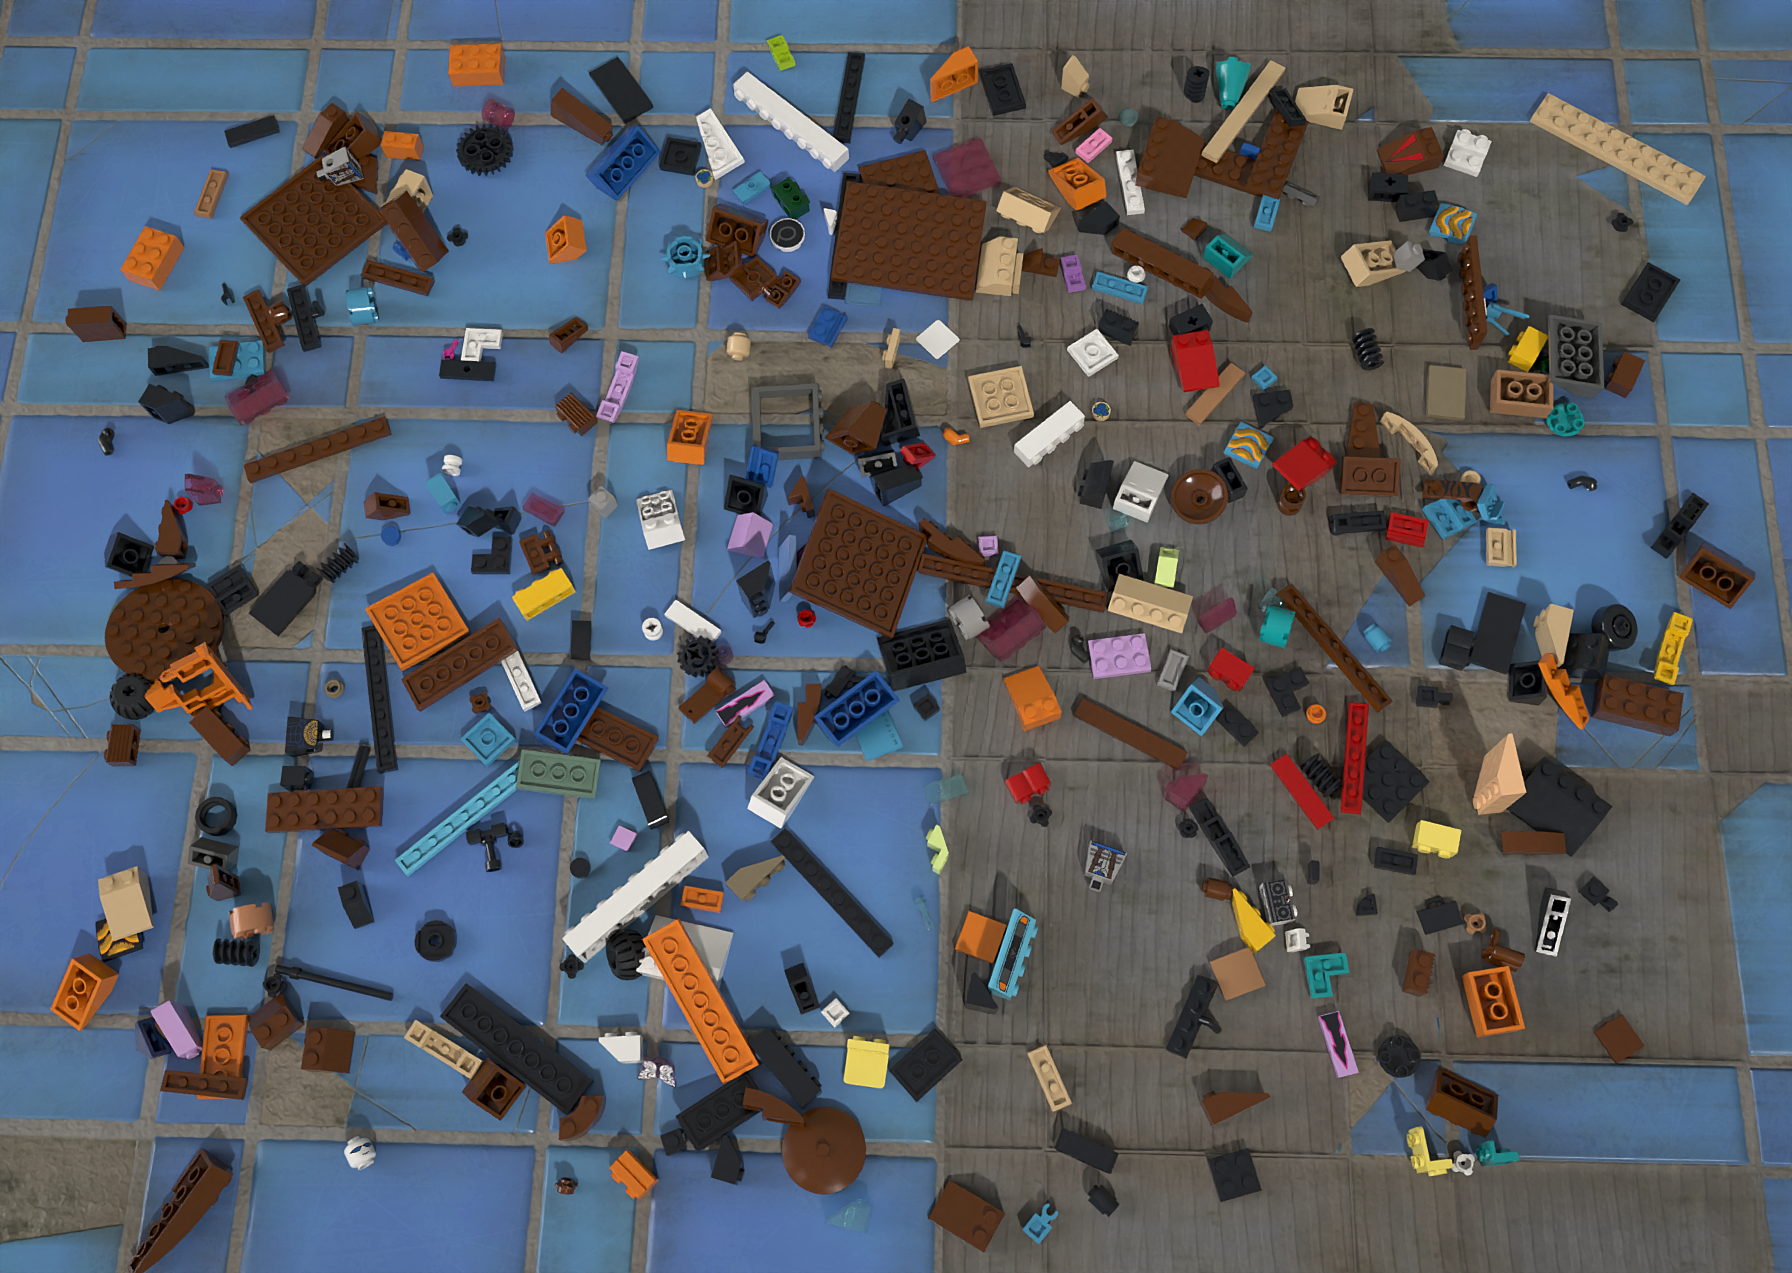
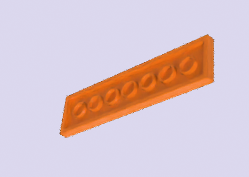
M676 919L643 938L645 946L722 1083L725 1084L758 1066L760 1062L756 1054L748 1044L747 1038L680 919Z

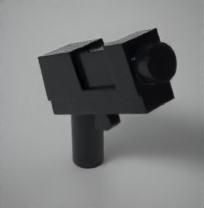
M847 665L842 666L836 673L833 681L826 686L824 695L829 699L831 697L838 699L846 687L850 689L853 684H858L866 677L855 676V671L849 669Z

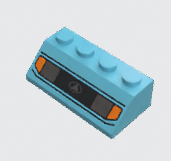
M1013 909L987 989L990 994L1007 1000H1011L1012 996L1016 997L1019 984H1016L1018 976H1023L1026 965L1022 963L1024 957L1029 958L1032 948L1028 944L1031 937L1035 938L1038 927L1035 926L1036 920L1017 909Z

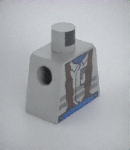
M346 147L322 159L324 169L317 171L320 181L330 179L337 186L364 179L360 163Z
M1091 840L1088 847L1084 876L1092 878L1089 889L1101 892L1103 883L1111 885L1126 858L1127 852Z

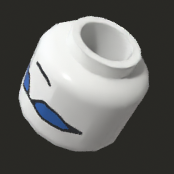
M357 1136L348 1141L344 1154L352 1168L361 1170L374 1162L373 1159L376 1156V1151L369 1138Z

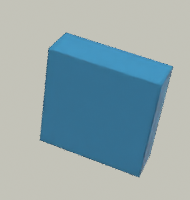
M1265 365L1253 374L1251 379L1264 391L1276 382L1278 377Z

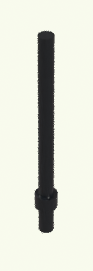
M276 965L275 973L287 975L291 979H304L388 1001L393 999L394 994L391 992L302 971V968L294 966L290 968Z

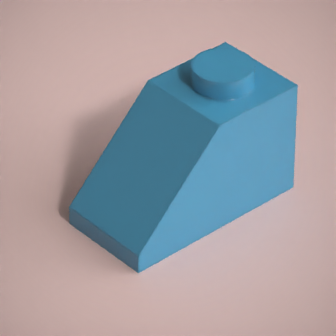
M441 473L424 482L444 514L454 511L461 505Z

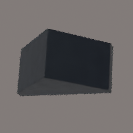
M513 506L495 508L493 511L496 513L495 517L501 522L494 528L514 535L522 519L517 509Z

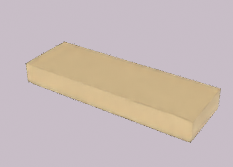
M1047 1045L1028 1052L1027 1055L1052 1112L1071 1105L1072 1102Z

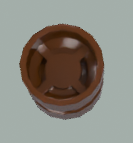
M1291 483L1287 484L1277 501L1279 511L1288 516L1297 514L1306 499L1305 489L1303 488L1298 491Z

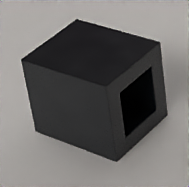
M282 766L280 785L286 790H310V785L314 780L312 770L306 766Z

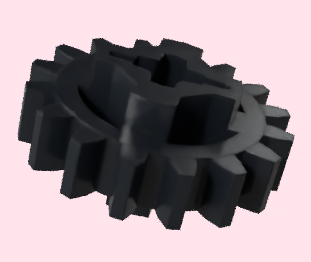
M701 635L699 638L692 636L691 642L686 639L687 645H681L680 647L683 651L677 653L681 656L677 660L678 663L682 664L680 669L694 678H697L698 674L704 677V672L710 674V668H716L713 664L714 661H719L715 657V655L719 654V651L715 649L716 644L709 638L705 639ZM695 654H696V655H700V657H702V659L697 658V657L694 656V655H695Z

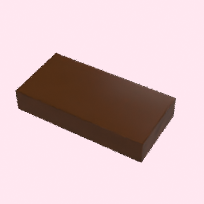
M219 341L212 370L214 375L232 376L240 345L238 341Z

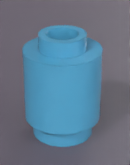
M1373 624L1363 632L1365 639L1376 652L1381 651L1383 653L1391 647V638L1380 626Z

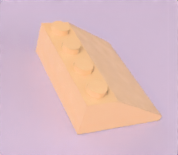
M1512 733L1506 735L1484 757L1473 798V805L1477 809L1478 815L1503 812L1526 793Z

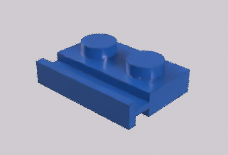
M824 306L810 330L808 338L832 348L848 320L847 315H841L840 312Z
M754 444L751 448L746 479L766 484V487L771 488L774 482L779 451L759 447Z

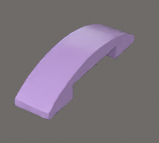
M621 351L615 367L617 371L605 401L602 400L596 415L597 418L612 423L615 422L630 392L639 356Z

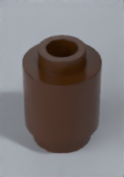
M1208 877L1207 881L1203 880L1201 892H1204V897L1221 901L1225 899L1230 900L1232 884H1228V881Z

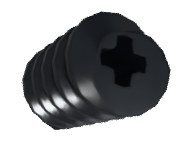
M1193 66L1187 72L1184 95L1193 103H1199L1205 97L1210 75L1207 68Z
M1373 328L1361 330L1353 337L1361 368L1364 370L1377 369L1385 362L1381 360L1383 355L1380 353L1381 348L1377 347L1379 342L1375 341L1377 336L1374 334L1375 330Z
M344 543L346 549L338 548L340 554L332 553L334 559L326 558L328 564L320 563L322 569L315 567L327 581L335 583L334 576L341 578L340 571L346 574V566L352 569V561L357 564L359 563L356 554L346 543Z
M1317 753L1301 765V767L1305 766L1302 772H1310L1307 778L1309 780L1315 778L1313 785L1320 784L1318 791L1326 790L1323 797L1327 798L1342 786L1339 785L1341 778H1333L1336 774L1335 771L1328 773L1331 766L1323 767L1326 760L1318 761L1320 753Z
M217 938L213 945V959L216 964L247 965L253 967L259 960L260 944L257 942L253 947V942L248 941L245 946L244 940H240L237 943V940L233 939L230 943L229 939H224L222 942L220 938Z

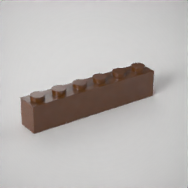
M1122 228L1111 242L1112 254L1135 266L1142 267L1145 271L1200 299L1204 297L1214 284V273L1208 268H1203L1194 261L1187 260L1178 253H1173L1165 247L1151 242L1148 238L1137 235L1131 230Z

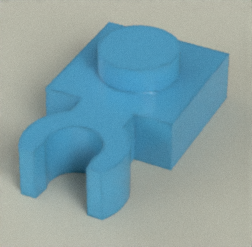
M1049 1204L1044 1205L1041 1216L1035 1213L1022 1229L1038 1245L1052 1228L1048 1224L1049 1220H1054L1059 1213L1056 1211L1052 1216H1049L1046 1213L1047 1208L1050 1206Z

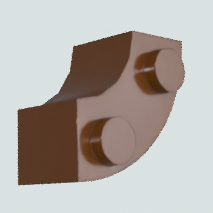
M581 1096L577 1109L569 1116L559 1118V1140L571 1141L586 1135L601 1119L606 1105V1097Z

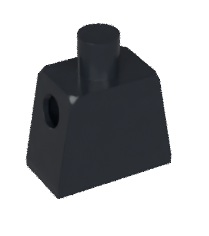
M911 99L907 100L894 123L896 134L893 140L902 144L904 139L913 141L927 122L924 106Z

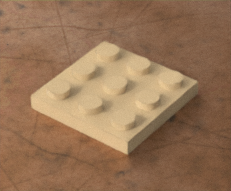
M1022 366L968 376L980 428L1034 417Z

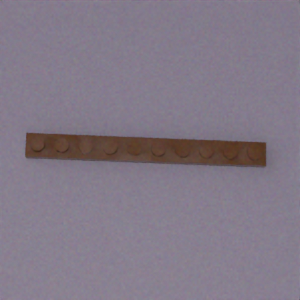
M922 554L918 574L990 589L997 569ZM1016 573L1009 593L1021 595L1016 587L1028 576ZM1033 577L1059 604L1101 613L1105 611L1108 597L1106 592Z

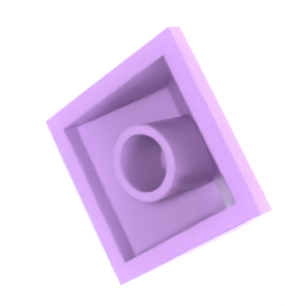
M755 513L737 515L727 551L763 559L773 524Z

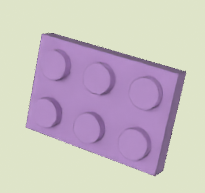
M1145 633L1089 640L1087 642L1093 679L1151 672Z

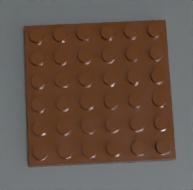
M323 155L239 217L288 271L305 286H308L387 225L377 210L351 183L337 186L330 179L319 180L317 171L324 169L322 164Z
M828 489L808 538L789 593L891 639L895 634L929 536L832 489Z

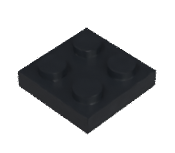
M668 137L659 165L660 170L694 176L702 149L701 142Z
M1249 1148L1207 1159L1220 1202L1262 1191Z

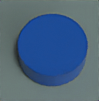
M389 526L382 531L381 539L386 545L394 546L400 542L401 533L396 527Z

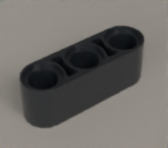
M651 771L632 777V782L650 829L652 830L669 823V818Z
M1066 1129L1061 1130L1054 1147L1055 1150L1108 1174L1112 1173L1119 1155L1113 1150Z

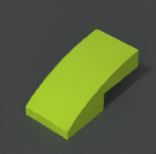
M783 35L767 40L771 54L780 71L796 66Z

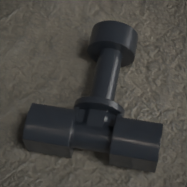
M505 822L491 825V829L485 831L476 829L466 832V839L469 845L481 843L482 846H486L488 861L485 862L486 872H495L502 869L501 860H496L494 844L497 843V838L509 835L508 826Z

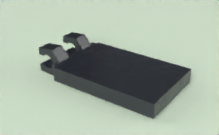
M298 561L292 567V570H286L252 608L249 614L279 637L316 595L314 589L323 579L312 571L306 577V581L303 580L302 577L309 568L301 561Z

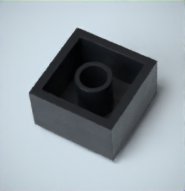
M1569 633L1564 662L1558 669H1566L1568 678L1604 679L1611 646L1609 640L1603 633Z

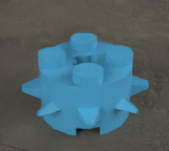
M684 235L677 237L674 242H668L667 255L661 257V260L669 261L668 273H674L676 277L685 279L699 276L704 271V259L710 257V254L702 252L703 240L695 241L692 237Z

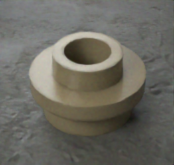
M336 679L328 681L324 688L325 694L333 699L340 697L344 692L343 683ZM334 687H338L337 691L332 692Z

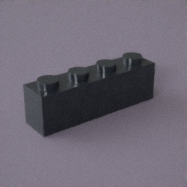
M766 1027L748 1044L801 1108L804 1109L822 1093L819 1089L822 1085L814 1076L810 1078L806 1074L808 1068L801 1060L798 1063L792 1057L795 1053L788 1044L783 1046L779 1040L782 1037L775 1029L770 1031Z

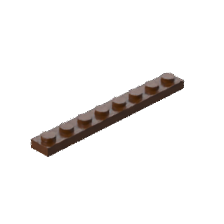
M384 416L244 465L247 479L251 484L392 434L387 419Z
M1293 584L1277 593V596L1289 610L1295 611V617L1377 713L1393 702Z

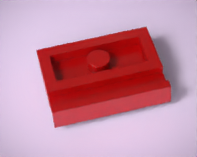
M1391 512L1385 540L1423 548L1429 520Z

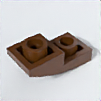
M785 270L777 285L774 284L771 288L775 292V296H772V299L766 296L765 300L780 309L795 292L801 280Z

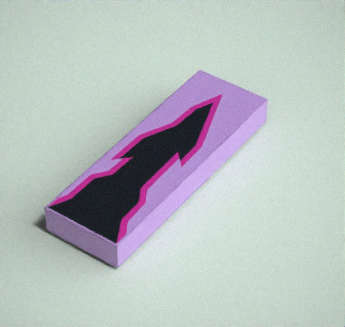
M765 680L716 710V714L724 726L728 728L738 715L744 718L775 698V695Z
M1339 1011L1318 1016L1337 1078L1359 1073Z

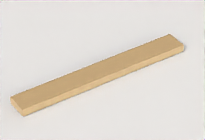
M1270 60L1202 151L1203 157L1215 163L1220 160L1270 90L1283 75L1285 67Z

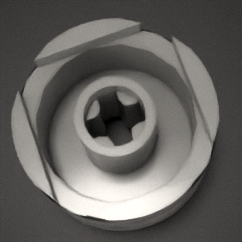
M970 595L952 605L948 610L955 625L959 624L960 633L965 640L974 638L990 627L988 621L983 620V612Z

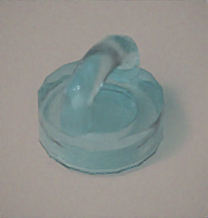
M1125 108L1118 118L1123 125L1132 126L1137 122L1138 114L1131 108Z

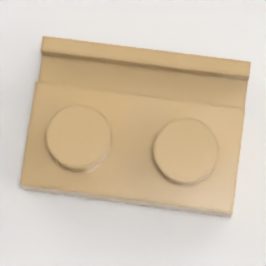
M1487 528L1486 566H1511L1515 568L1517 565L1516 530Z

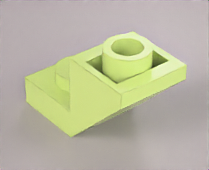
M1160 547L1154 585L1164 588L1174 587L1179 550Z
M936 825L934 830H929L926 840H928L927 847L939 852V854L936 853L931 864L933 865L932 871L940 875L949 857V852L941 828Z

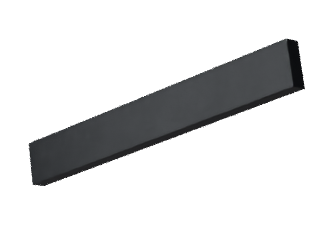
M843 173L831 273L847 181L860 183L861 174ZM830 273L828 299L846 300L848 283L831 281Z
M373 625L362 627L361 631L377 772L380 774L398 770L384 641Z

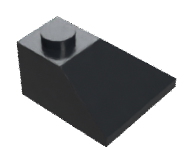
M120 532L112 534L109 537L104 552L105 567L132 577L133 573L146 572L154 546Z

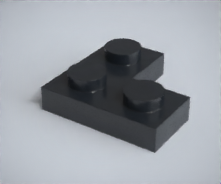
M493 537L491 554H472L471 573L510 574L512 537Z
M1301 666L1265 682L1282 717L1301 709L1293 693L1309 685V681Z

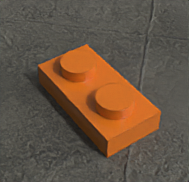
M684 886L680 905L686 908L721 913L725 894L719 891Z

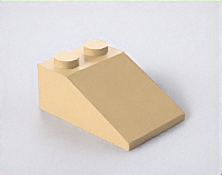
M1391 240L1354 244L1341 256L1344 266L1356 287L1369 286L1405 272L1396 268L1393 253L1396 249Z
M1550 604L1535 618V637L1541 657L1545 653H1553L1557 668H1559L1564 662L1574 610Z
M138 866L98 879L99 895L112 940L116 941L154 928L149 879Z

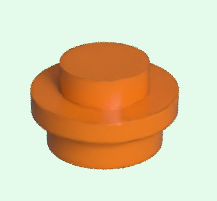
M1314 704L1307 709L1306 717L1311 723L1319 724L1326 718V711L1321 705Z

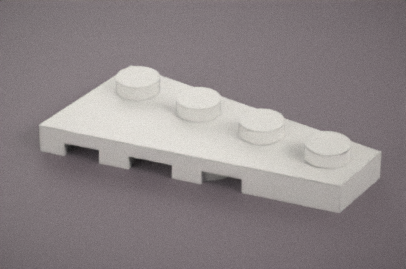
M711 108L696 117L715 180L745 162Z

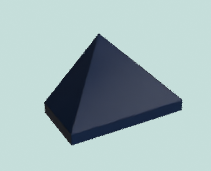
M154 1017L135 1023L136 1051L149 1059L172 1052L167 1040L164 1039L155 1027Z

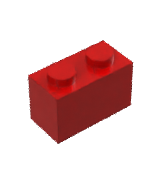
M1221 647L1209 665L1207 672L1213 679L1226 683L1229 689L1240 692L1255 668Z

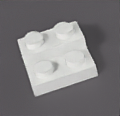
M1466 129L1457 130L1443 166L1477 177L1492 141L1488 140L1484 135H1472Z

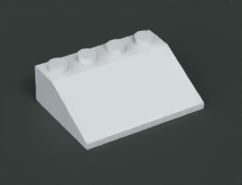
M656 915L648 935L675 921V919ZM681 921L717 987L720 988L734 933ZM647 947L643 948L642 952L645 951V957L639 960V963L642 964L636 971L643 976L664 980Z

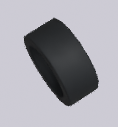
M211 797L200 803L195 813L197 826L200 830L211 836H221L232 830L237 820L236 808L232 803L221 797ZM214 806H223L227 811L224 822L215 828L208 826L205 821L208 811Z

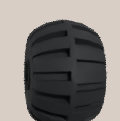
M136 673L125 674L123 678H118L116 680L117 683L112 685V691H110L109 698L112 708L119 716L130 720L143 719L154 712V708L145 698V694L151 687L149 684L153 685L155 682L147 678L143 679L144 676L141 674L136 676Z
M620 930L613 934L606 943L608 964L612 973L618 979L635 980L642 976L636 970L642 964L639 963V960L645 957V951L642 952V949L646 946L642 940L643 937L637 931Z

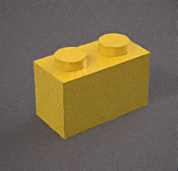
M1528 326L1526 331H1521L1517 337L1518 345H1513L1508 353L1511 356L1508 363L1528 372L1549 336Z

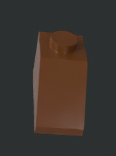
M374 492L364 501L365 516L368 519L383 521L410 515L408 497Z

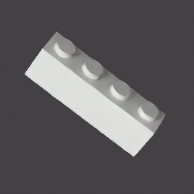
M1069 401L1014 445V453L1028 468L1032 464H1038L1046 453L1050 454L1053 452L1056 445L1067 441L1070 434L1074 431L1078 432L1084 426L1085 415Z

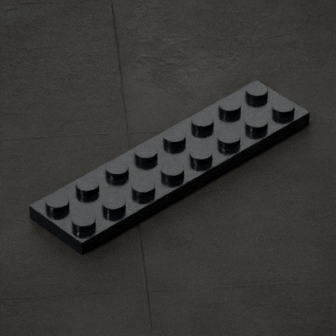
M465 983L440 1015L448 1024L566 1115L570 1114L581 1099V1096L585 1094L594 1082L467 983Z

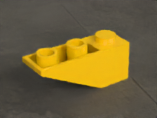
M1234 888L1231 893V901L1240 938L1255 954L1276 936L1274 934L1275 930L1268 922L1265 923L1260 918L1261 914L1254 906L1251 907L1248 904L1245 894Z

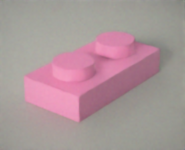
M1099 128L1076 148L1075 153L1089 163L1112 143L1113 138Z

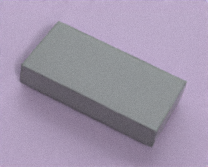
M1171 649L1157 685L1175 692L1189 656Z

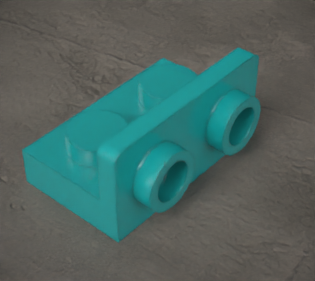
M1493 1140L1479 1144L1476 1149V1156L1478 1161L1481 1162L1482 1167L1508 1165L1519 1161L1518 1152H1510V1148L1495 1150Z

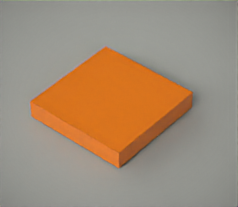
M969 911L955 950L993 964L1007 925Z

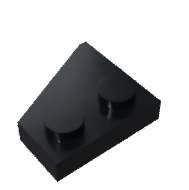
M1290 389L1253 394L1259 429L1264 428L1267 423L1278 419L1281 414H1285L1293 408Z

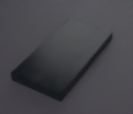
M618 57L589 72L590 78L624 124L654 108L649 98Z
M1491 592L1487 593L1475 635L1476 642L1470 653V663L1499 673H1508L1526 603Z
M748 1071L732 1079L675 1116L697 1153L761 1112L743 1108L746 1087L759 1090Z

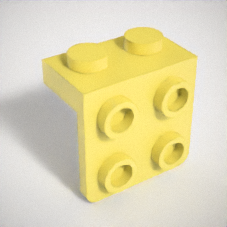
M853 1036V1039H848L844 1082L851 1085L882 1089L885 1086L890 1045L886 1044V1040L874 1039L873 1042L865 1041L866 1038L860 1036Z
M1415 1127L1409 1130L1407 1143L1409 1147H1412L1413 1156H1411V1162L1417 1174L1428 1172L1429 1176L1447 1174V1169L1453 1168L1452 1159L1430 1161L1423 1127Z

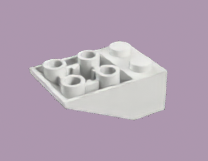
M1134 461L1116 496L1113 509L1148 523L1169 475Z
M672 490L636 499L643 534L649 550L685 540Z

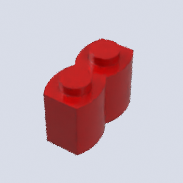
M1037 763L1005 780V785L1015 803L1021 802L1023 805L1032 800L1031 796L1037 793L1042 795L1048 792L1051 781L1041 764Z

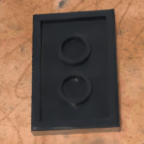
M1013 63L979 71L993 116L1026 109V103Z
M1648 262L1621 305L1654 322L1681 279Z
M933 1029L898 1061L889 1072L917 1103L963 1059L940 1033Z

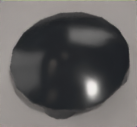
M1395 1035L1387 1038L1382 1042L1378 1050L1380 1066L1387 1074L1393 1077L1404 1078L1411 1076L1420 1064L1421 1053L1412 1040L1404 1036Z

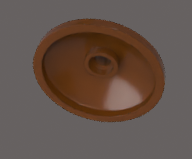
M1195 469L1183 474L1175 482L1171 492V503L1174 511L1182 520L1191 524H1206L1214 521L1223 513L1228 502V490L1225 482L1219 475L1206 469ZM1199 498L1204 499L1202 503L1197 502Z

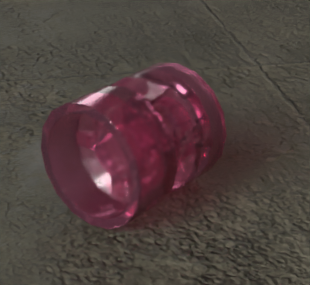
M489 99L482 109V119L499 126L501 129L507 130L514 121V110L493 99Z

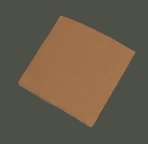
M1250 947L1210 962L1226 1001L1267 986Z

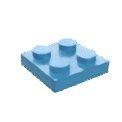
M490 713L460 739L486 767L491 765L516 741Z

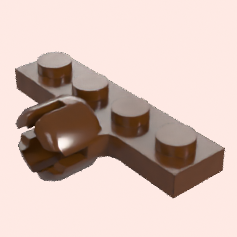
M259 289L244 296V302L266 351L271 353L285 346L278 330L279 325L292 319V314H290L289 308L284 305L285 303L278 301L267 306Z

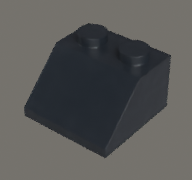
M1113 460L1090 463L1089 470L1085 469L1082 480L1086 481L1084 486L1080 485L1078 496L1081 497L1080 504L1102 509L1111 477Z
M1132 540L1095 550L1098 567L1108 592L1114 590L1119 574L1144 581L1139 550Z

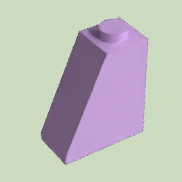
M169 1000L150 1011L178 1057L192 1059L199 1055L203 1043L185 1005Z

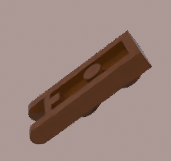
M740 715L736 717L707 755L709 759L721 768L725 766L754 728L752 724L748 726L747 730L739 725L738 722L742 718Z

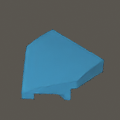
M1486 484L1477 503L1479 512L1483 520L1497 525H1505L1504 515L1502 514L1505 501L1498 502L1494 484Z

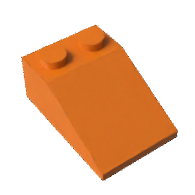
M969 46L954 52L930 79V101L932 103L978 83V60Z
M1080 158L1073 159L1048 170V174L1066 202L1075 210L1083 209L1107 197L1105 179Z
M676 410L667 442V461L704 465L713 414Z
M1039 666L1003 678L1024 732L1061 718L1062 711L1055 694Z
M90 953L72 958L50 1010L77 1030L82 1031L112 992L119 973Z

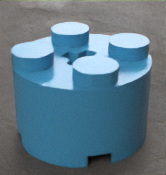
M372 287L346 290V302L353 326L379 322L378 313L375 310L377 304L375 296H373Z

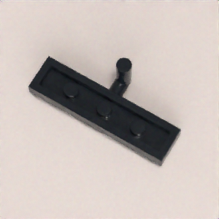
M304 284L288 288L287 293L302 350L307 352L320 348L321 343L314 319L324 316V309L318 301H313L312 306L316 311H312Z
M1201 975L1197 976L1166 1050L1169 1053L1187 1059L1201 1024L1208 1026L1216 1034L1221 1032V1027L1214 1020L1205 1017L1219 984L1217 981Z

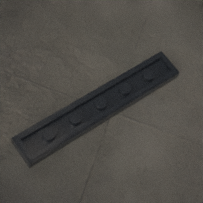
M848 52L833 135L840 143H851L865 63L864 53Z

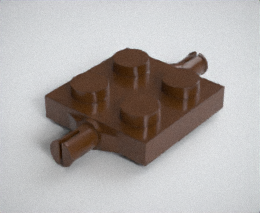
M758 257L746 263L742 262L743 271L729 277L731 282L751 301L763 293L772 299V296H775V292L770 288L780 281L779 277Z

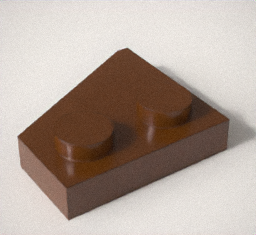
M365 155L357 159L361 165L364 179L350 183L354 187L377 195L378 160L373 156Z

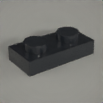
M1231 705L1216 718L1243 747L1259 733Z
M1377 847L1374 868L1415 875L1418 854Z

